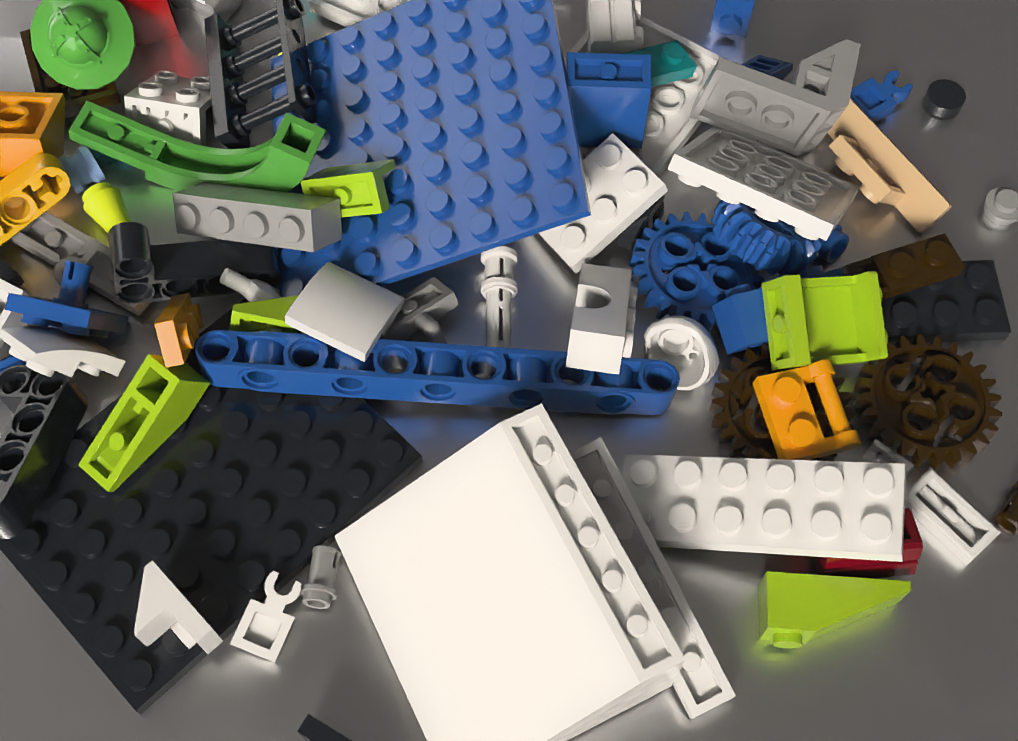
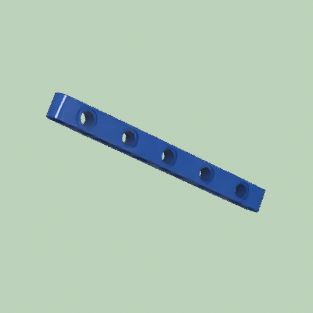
M226 330L209 331L203 334L195 345V353L201 374L210 382V385L251 389L261 392L531 409L542 403L545 410L660 415L670 407L680 380L676 368L662 360L622 357L618 375L566 367L568 352L378 339L367 360L363 362L308 334ZM225 357L221 360L213 361L214 358ZM304 363H314V365L308 367L300 366ZM398 368L402 369L403 371L393 373L389 372L388 370ZM485 374L490 376V378L482 379L475 375ZM562 380H572L577 384H567ZM651 385L658 386V387L661 388L662 390H656V389H654V388H652V387H650V386H651Z

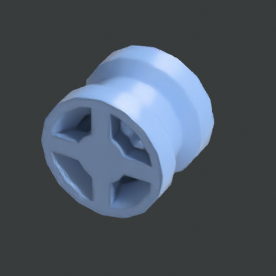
M84 145L77 148L76 154L70 157L61 156L58 158L70 179L71 186L77 194L83 192L86 185L91 182L100 183L106 180L93 155Z

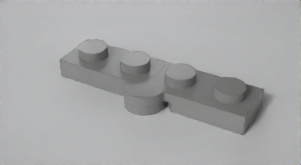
M47 211L11 237L15 244L55 267L53 274L59 286H61L64 272V262L68 260L94 266L88 287L135 315L140 316L151 303H124L118 300L114 291L109 247Z

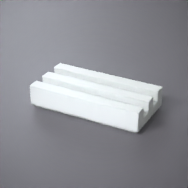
M932 468L905 491V508H910L913 516L966 566L1001 533ZM928 485L983 537L979 539L959 520V516L948 506H944L924 487Z

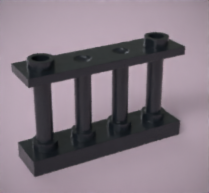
M276 0V7L235 27L231 24L228 25L217 13L204 19L215 138L228 149L250 148L249 134L252 128L292 110H296L311 124L317 122L315 105L318 101L311 83L302 16L305 15V9L301 0ZM279 23V36L240 54L239 46H241L242 40ZM282 52L284 65L243 83L242 75L245 73V69ZM286 81L288 95L246 113V104L249 98Z

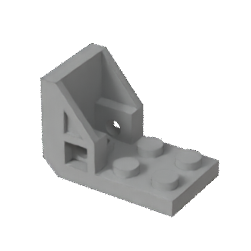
M845 39L802 60L793 73L791 83L719 57L692 106L690 117L755 141L758 140L762 144L797 157L813 151L849 105L861 44Z

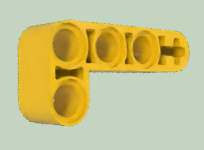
M48 153L37 154L0 181V246L63 199L69 192L70 179L62 163L54 155ZM47 174L48 176L54 178L48 181V179H46L45 177L41 178V176ZM28 185L31 186L33 192H35V191H37V192H36L35 194H32L30 188L28 187ZM12 197H22L25 199L22 205L10 208L5 206V202Z

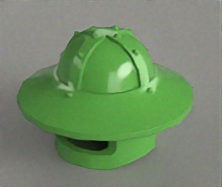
M43 0L35 11L30 27L32 50L41 68L56 82L77 90L100 89L116 81L129 67L136 47L134 24L125 6L118 0Z

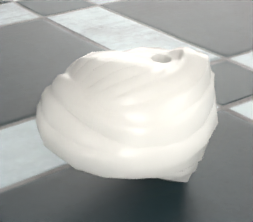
M672 315L656 320L646 329L644 333L645 343L643 345L645 359L662 360L673 365L680 377L678 390H692L699 386H704L718 370L720 361L714 340L702 324L694 319Z

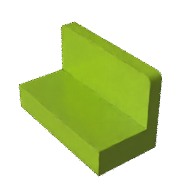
M394 159L328 167L302 179L301 186L303 193L306 195L340 198L341 218L380 214L390 209L382 175L395 169L396 165Z

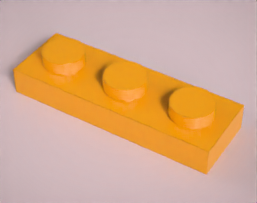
M190 293L172 296L154 323L166 368L185 363L191 349L194 348L196 339L199 338V329L204 328L200 305L198 303L192 304Z

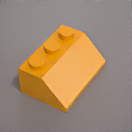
M0 91V178L6 177L37 154L48 153L57 158L64 155L65 98L63 93ZM47 174L41 176V178H52Z

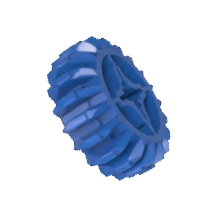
M721 199L719 200L711 220L714 225L713 232L720 237L719 242L722 245L730 248L729 253L739 256L743 263L748 262L752 264L756 270H766L772 276L776 273L779 275H797L798 272L806 270L809 264L812 265L818 256L823 239L810 240L802 237L795 232L794 226L781 220L778 222L767 221L755 213V208L744 203L731 204Z

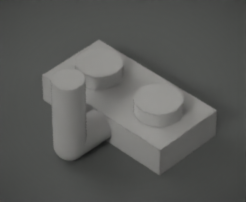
M432 277L402 296L405 298L404 304L385 336L381 334L379 339L406 341L412 334L421 330L428 342L447 344L437 321L443 318L447 312L457 307L459 303L451 289L435 277Z

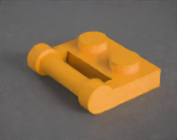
M830 359L820 360L800 368L758 376L752 384L778 459L810 460L848 451L862 444L857 430H852L832 378L835 370ZM815 383L834 436L824 438L805 384Z

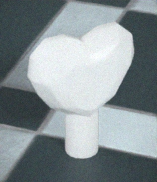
M226 268L221 275V284L241 293L249 302L282 298L280 290L267 282L258 279H248L229 268Z

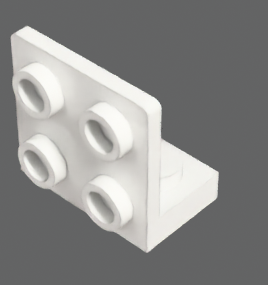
M161 70L155 72L152 77L140 83L138 87L124 96L125 115L127 118L174 138L207 147L206 110L212 105L209 76L186 78L178 76V73L175 71Z

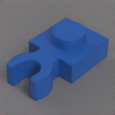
M895 70L889 72L881 84L872 77L852 88L850 98L874 122H877L893 113L897 103L904 102L908 98L913 85L907 84L904 87L894 86L900 75Z

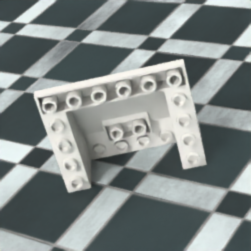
M542 403L498 423L335 535L338 546L427 741H567L671 687L686 661Z

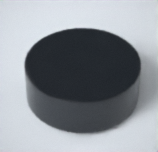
M940 79L930 84L923 102L931 114L942 118H949L960 112L966 100V93L958 83L952 80Z

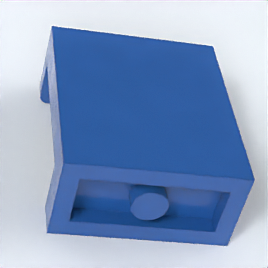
M567 52L566 74L579 147H598L613 133L628 148L642 149L651 94V55Z

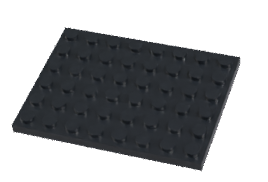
M244 298L238 304L247 303L249 301L246 298ZM233 308L199 334V338L209 331H229ZM197 338L194 348L191 349L185 362L202 376L195 353V345L199 339ZM217 357L213 361L221 360L225 357ZM304 363L300 366L308 367L314 365V363ZM209 385L188 419L114 492H108L78 464L121 398L120 396L75 432L30 523L17 536L10 539H0V550L132 708L139 714H142L208 655L198 643L188 649L171 628L149 646L144 645L135 636L134 628L144 567L153 560L224 641L237 629L250 599L264 603L267 597L264 591V583L272 571L279 573L274 582V590L277 593L311 563L312 550L315 546H330L336 540L335 535L360 519L423 462L422 455L363 398L261 392L251 389Z

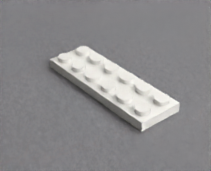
M625 454L622 478L658 547L903 562L905 464Z

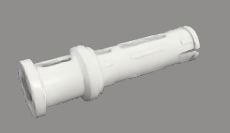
M499 246L481 253V262L485 265V280L481 283V293L487 299L486 346L511 348V300L517 294V283L513 280V266L517 263V252L510 247Z

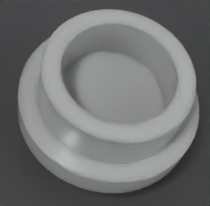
M1007 187L992 189L984 199V213L987 219L1000 226L1017 222L1018 192Z

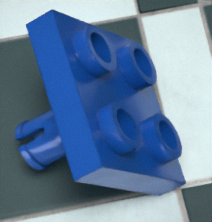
M65 260L58 298L47 299L8 293L5 310L21 313V322L42 327L52 326L62 328L61 331L71 334L92 335L102 338H108L109 331L124 333L126 331L129 316L89 308V304L85 303L91 272L94 268L91 265Z

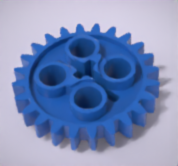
M684 212L681 221H678L673 214L668 215L665 223L656 219L652 229L646 227L641 238L637 239L629 266L633 268L631 281L638 282L637 295H648L643 306L650 308L656 305L659 308L656 315L657 319H661L667 314L669 316L689 317L702 324L710 333L714 324L719 329L712 306L726 299L725 291L744 284H750L752 290L759 289L762 286L761 282L765 278L758 275L761 269L756 270L752 264L748 262L743 263L739 256L729 253L730 248L719 242L720 237L713 232V223L712 225L707 223L704 213L700 214L697 221H693L688 212Z

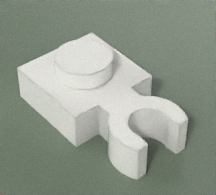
M272 571L264 583V591L267 596L264 603L250 599L230 644L275 663L295 617L284 613L283 610L286 604L297 599L301 591V583L295 581L288 594L279 595L274 590V582L279 573Z

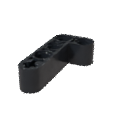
M137 222L119 223L108 232L115 296L124 303L170 300L172 296L190 293L191 298L237 294L239 292L220 283L221 275L226 268L248 279H258L267 282L273 287H277L282 281L276 247L222 239L151 245L147 227Z
M26 365L12 366L0 373V399L14 414L0 438V539H10L17 536L30 523L89 405L87 396L71 377L57 371L54 372L52 377H48L28 368Z

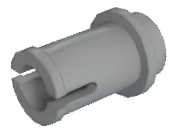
M323 545L313 548L307 582L301 586L300 594L303 596L302 603L306 606L316 609H327L330 607L331 601L337 599V591L334 590L342 552L336 551V548Z

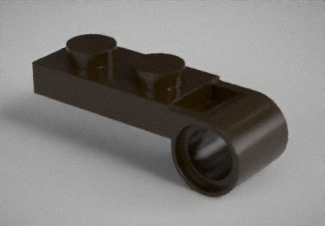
M943 233L843 266L841 270L843 276L876 271L879 286L882 290V303L884 299L959 276L966 266L947 235Z

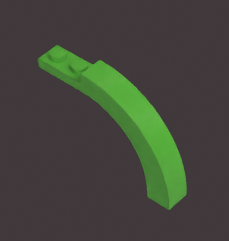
M86 100L69 129V139L145 171L146 180L176 191L202 183L288 192L297 186L307 174L326 130L286 113L275 136L269 141L244 149H219L174 138Z

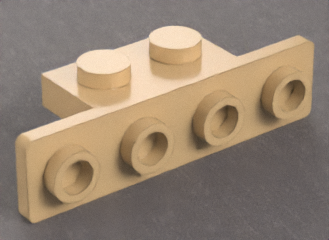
M850 98L849 105L828 131V134L834 140L829 147L838 156L834 160L835 163L847 175L852 176L854 174L863 183L859 188L871 202L894 205L918 232H926L951 209V203L858 104Z

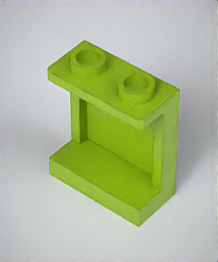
M867 271L853 276L801 279L800 275H785L761 283L772 371L800 368L825 359H830L832 365L865 363L888 357V336L884 328L881 305L882 290L879 286L876 271Z

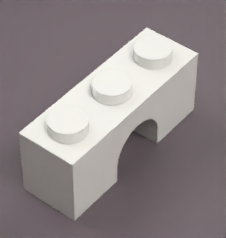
M582 263L576 305L571 324L566 367L619 375L622 357H631L634 338L633 329L638 287L630 286L632 270Z

